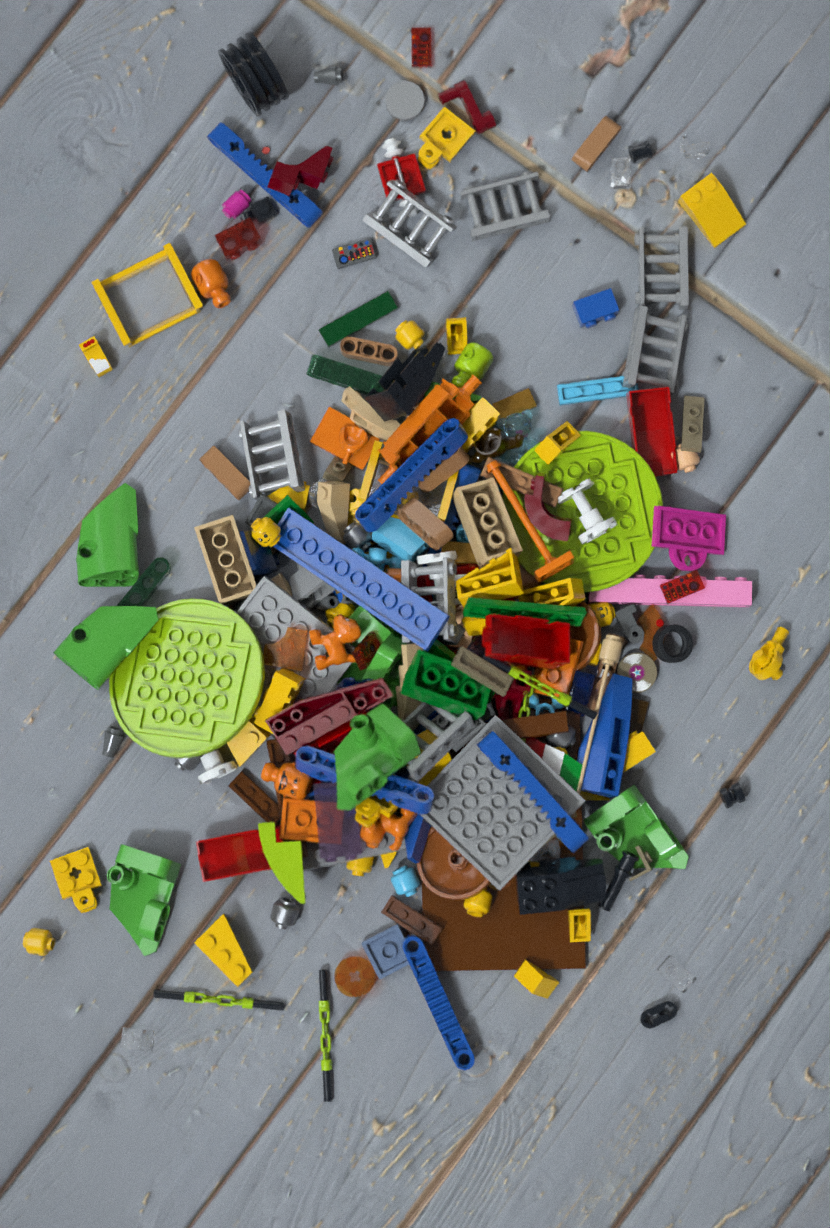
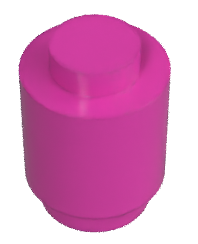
M241 189L238 192L235 191L222 204V212L229 219L231 217L236 219L249 207L251 198Z

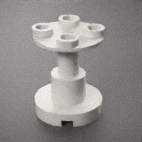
M590 478L580 483V486L575 488V490L570 488L558 497L559 504L573 499L582 514L579 519L586 532L578 537L582 545L605 534L608 528L613 529L618 525L614 517L604 521L598 509H592L583 493L595 484Z
M456 551L417 556V565L441 566L443 565V557L453 560L458 558ZM443 574L429 575L430 580L434 579L435 586H443ZM437 594V601L430 602L434 606L437 604V607L444 606V594ZM455 598V605L461 604L458 598Z
M214 750L200 758L206 772L199 775L198 780L203 785L235 771L238 767L235 760L224 763L220 751Z

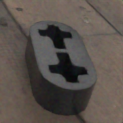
M665 1001L642 1012L640 1023L645 1028H654L677 1015V1006L673 1002ZM665 1005L673 1007L671 1016H668V1014L660 1015L659 1012L665 1010ZM647 1013H649L650 1016H653L655 1014H657L658 1016L657 1018L652 1020V1025H650L648 1022H644Z

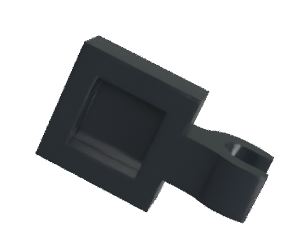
M269 197L251 204L252 211L240 214L244 225L256 219L261 224L277 217Z

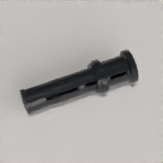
M626 850L622 851L623 856L619 864L614 867L615 874L605 892L606 900H602L598 905L608 912L611 911L626 878L631 877V870L635 862L640 859L635 854Z

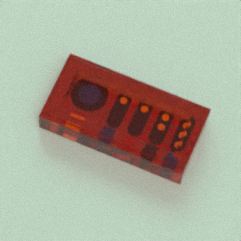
M411 28L412 68H432L431 28Z
M697 570L659 586L667 605L705 589Z
M375 632L368 633L352 652L360 670L366 669L371 664L381 646Z

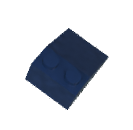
M252 530L240 531L254 578L277 572L276 566L280 565L277 554H272L270 546L263 547L255 541L251 535Z

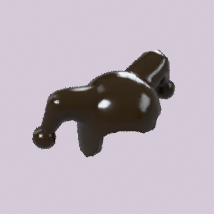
M487 429L481 438L475 441L474 447L477 452L473 456L468 455V463H481L488 459V457L492 459L499 458L507 450L522 447L524 442L523 434L518 433L516 436H507L501 429Z

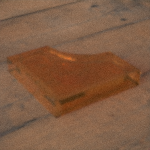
M288 627L280 641L266 643L263 653L264 665L303 671L309 630Z

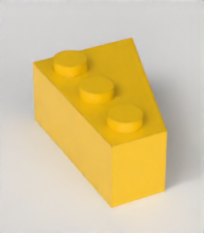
M483 397L468 411L471 415L462 424L468 434L466 442L462 445L466 453L487 429L492 428L499 421L500 413Z
M512 548L507 549L506 553L499 558L489 560L490 563L481 569L476 568L455 581L458 600L463 607H465L468 597L503 600L524 594L519 561Z
M567 578L523 590L524 594H521L518 598L519 602L576 606L585 600L582 579Z
M285 667L279 671L277 670L272 677L270 687L263 695L262 699L264 701L261 707L259 706L253 717L256 719L253 724L273 734L265 720L294 703L306 678Z
M253 716L245 727L227 742L239 767L244 765L272 735L263 728L253 724L255 721Z
M222 914L194 943L239 987L253 971L226 915Z

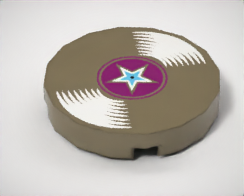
M631 653L619 662L616 673L617 675L632 678V693H642L650 689L655 683L657 667L649 656L642 653Z

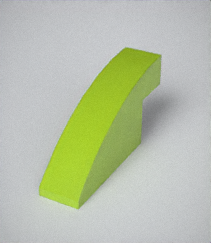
M275 822L258 823L262 848L269 866L284 888L298 902L306 904L301 841L276 843Z

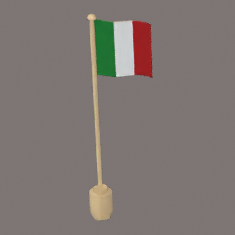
M606 635L601 646L599 659L602 660V664H605V670L595 708L597 716L592 721L583 765L566 753L541 743L534 737L526 738L525 744L579 795L609 666L619 663L622 651V638L614 635ZM576 811L570 817L575 818L577 816L575 814Z

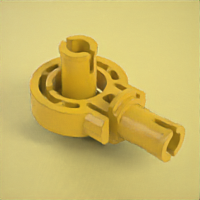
M777 627L773 638L770 641H766L760 650L753 654L749 663V671L758 680H766L770 677L773 680H778L783 675L780 667L783 662L782 654L785 650L782 645L789 635L787 629Z

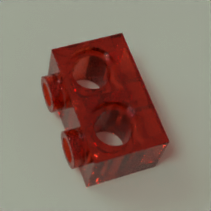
M250 217L214 235L226 261L229 259L232 261L242 256L241 253L247 250L253 251L262 243L261 237ZM247 232L253 234V238L250 240H245L242 237ZM232 241L236 244L233 249L225 248L227 242Z

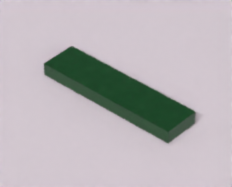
M389 291L318 329L329 348L342 341L345 337L353 335L398 310V307Z

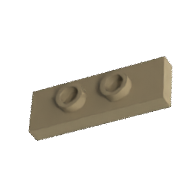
M684 396L681 451L701 453L704 397Z
M463 646L459 648L451 664L501 696L506 695L514 679Z

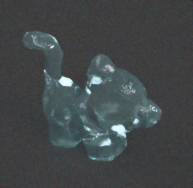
M526 409L521 413L511 414L506 418H500L496 422L497 427L504 431L507 436H516L518 433L524 436L522 447L507 450L504 455L499 457L501 461L516 465L525 454L526 449L530 450L540 443L536 438H527L532 430L531 421L533 414L531 410Z

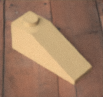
M339 481L318 482L317 503L326 532L342 544H346L343 540L345 534L343 531L347 527L350 484Z

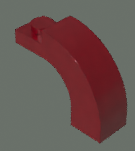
M537 473L536 478L532 477L530 490H534V492L525 493L527 515L535 528L542 534L555 540L568 542L572 519L555 516L546 509L543 502L546 474Z

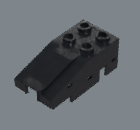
M436 342L430 350L426 347L417 351L414 349L403 363L397 358L378 380L384 391L377 392L373 387L364 397L384 422L392 419L396 420L402 416H409L414 411L413 407L425 398L424 394L432 383L446 349L442 343Z
M575 857L540 860V866L531 867L530 862H527L515 874L520 915L561 911L606 900V876L603 860L599 858L576 860Z

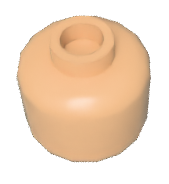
M681 444L675 447L677 470H684L685 473L696 470L695 465L700 462L698 452L681 451Z

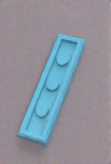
M624 376L560 384L557 385L559 406L626 397L627 392L639 390L638 383L631 388L622 387Z

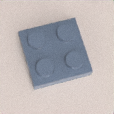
M398 924L361 943L379 980L409 965L401 945L404 936Z

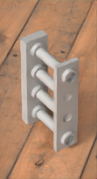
M527 171L519 177L476 188L475 186H468L463 188V191H460V199H468L475 224L473 229L470 230L472 242L549 222L548 210L543 211V209H540L533 182L538 181V172L532 173V171ZM523 184L526 185L532 207L531 214L525 216L520 212L514 190L515 186ZM503 189L507 191L513 213L512 219L505 221L501 218L495 195L496 191ZM487 194L494 219L493 224L485 225L482 223L476 196Z
M393 179L388 181L386 185L392 188L391 192L379 210L366 214L362 221L427 268L435 260L431 256V252L445 231L452 232L456 230L457 226L453 224L454 220L449 216H442L405 188L406 185L400 180L396 179L395 181ZM398 194H400L408 202L394 223L389 225L383 221L384 215ZM414 206H416L424 214L410 235L405 237L400 233L399 228ZM432 218L440 226L425 248L422 247L421 249L416 245L415 240L429 219Z
M639 227L638 233L634 235V244L638 245L639 292H635V304L645 306V302H675V304H679V310H687L689 306L688 227H679L678 233L674 235H644V227ZM644 243H674V245H678V253H675V255H644ZM644 263H675V265H678V272H675V274H644ZM644 282H675V284H678L679 292H675V294H644Z
M640 305L634 312L622 387L631 388L638 382L660 387H669L671 395L678 387L676 376L683 333L686 332L688 323L685 321L686 315L682 314L676 321L653 317L647 313L648 307ZM652 324L675 329L673 341L646 335L644 333L645 325ZM647 343L672 349L670 360L643 355V352H641L642 345ZM642 362L669 368L667 380L640 374L638 372L639 364Z
M285 409L277 411L278 418L276 421L251 428L245 421H240L241 429H239V436L244 444L251 483L249 493L255 500H258L263 492L286 486L291 487L296 492L305 491L292 415ZM275 429L281 430L282 437L280 440L254 447L253 435ZM279 448L284 449L285 456L283 459L257 466L256 454ZM282 467L288 469L289 475L286 478L260 484V473Z
M443 557V565L418 567L417 563L409 560L401 561V583L419 596L444 594V606L437 608L449 615L450 618L439 635H444V640L456 642L458 627L455 618V575L457 573L455 560ZM443 574V586L418 588L417 577L419 575ZM402 635V643L414 644V642Z
M422 702L403 721L411 731L422 724L438 737L432 744H428L414 734L419 748L424 752L407 763L409 764L408 770L411 778L418 782L474 727L470 714L465 711L461 716L457 717L452 712ZM434 710L452 723L446 730H442L427 719Z

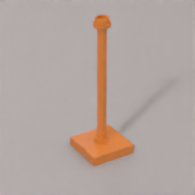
M495 460L486 466L487 472L493 473L546 561L543 567L534 571V577L539 584L574 563V556L571 551H568L558 558L552 557L499 468L502 465Z

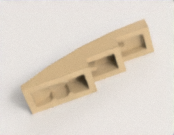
M415 643L401 645L403 665L398 666L400 686H396L398 717L402 722L422 703L419 700L400 694L404 676L417 650L423 651V648Z

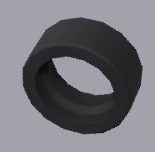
M677 624L665 625L659 628L653 636V651L663 662H682L692 652L693 638L689 630L684 626ZM669 632L678 633L682 639V649L679 654L674 656L668 655L663 647L664 637Z

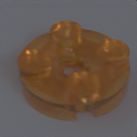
M358 956L343 959L335 969V983L339 991L349 997H360L367 994L375 983V972L371 963L365 958ZM358 971L360 973V981L355 980L351 982L350 972L355 973Z

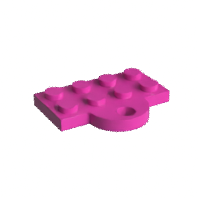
M654 506L652 547L669 549L670 559L679 570H697L704 564L707 554L724 555L726 515ZM686 556L690 558L689 566L685 564Z

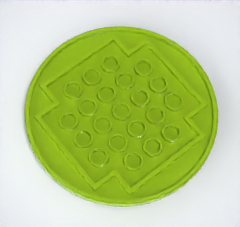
M578 431L581 436L549 465L534 451L540 444L538 443L520 458L514 468L535 477L537 473L546 474L545 481L563 488L562 493L570 488L575 490V488L580 486V483L589 478L595 483L583 492L592 509H598L604 521L614 517L618 523L617 526L613 529L608 528L605 534L582 545L578 538L586 532L579 519L582 514L574 500L570 499L561 504L557 502L555 508L544 504L551 514L572 519L568 542L549 538L537 530L552 557L558 558L568 551H571L574 556V563L544 580L543 583L549 584L567 578L582 579L584 593L618 585L631 577L644 565L655 548L652 547L654 506H663V501L654 473L646 461L633 448L619 439L606 434ZM513 490L526 512L525 495ZM503 491V502L523 550L518 557V561L534 577V571L543 567L546 561Z
M191 598L172 601L156 608L158 621L132 653L124 658L109 677L110 701L121 728L134 742L144 749L169 758L201 756L220 748L234 738L245 727L257 708L265 678L262 649L257 636L249 624L236 612L220 603L206 599Z

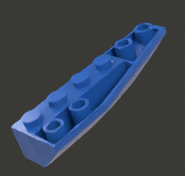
M612 674L602 696L581 787L583 792L608 798L619 795L629 736L632 678ZM592 721L578 751L577 762L582 765Z

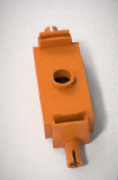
M472 374L461 388L444 379L441 380L442 383L440 385H435L433 390L388 440L383 442L385 446L382 450H378L389 463V468L377 481L383 484L445 421L455 418L462 425L471 415L468 411L475 405L470 400V395L482 384L477 377Z

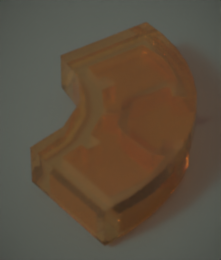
M651 605L638 619L644 631L643 643L639 649L655 661L658 657L653 651L652 641L656 631L661 628L656 625V621L662 618L656 608Z

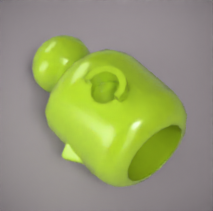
M468 343L454 364L458 375L453 377L451 383L461 388L472 374L481 380L493 362L494 357L492 353L478 343Z

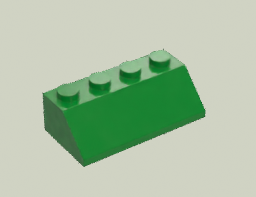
M417 650L404 676L400 694L460 716L466 711L474 721L485 714L490 688L452 666L451 661Z

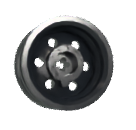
M251 32L245 34L246 39L242 37L237 39L238 47L230 43L227 45L226 51L221 48L218 50V54L237 91L250 110L258 117L262 115V109L266 112L270 110V102L278 105L280 104V98L286 100L289 98V94L271 58L258 39Z

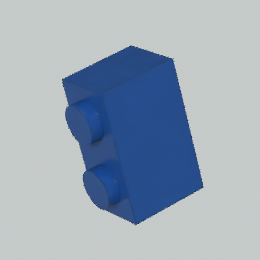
M611 288L573 301L572 305L580 328L585 326L587 329L592 328L601 320H605V322L611 321L619 313V308Z

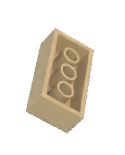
M494 477L456 488L452 495V500L479 569L489 564V560L497 559L504 555L509 548H512L518 558L523 550Z
M230 515L194 527L219 603L225 606L248 598L256 587V583L234 516Z

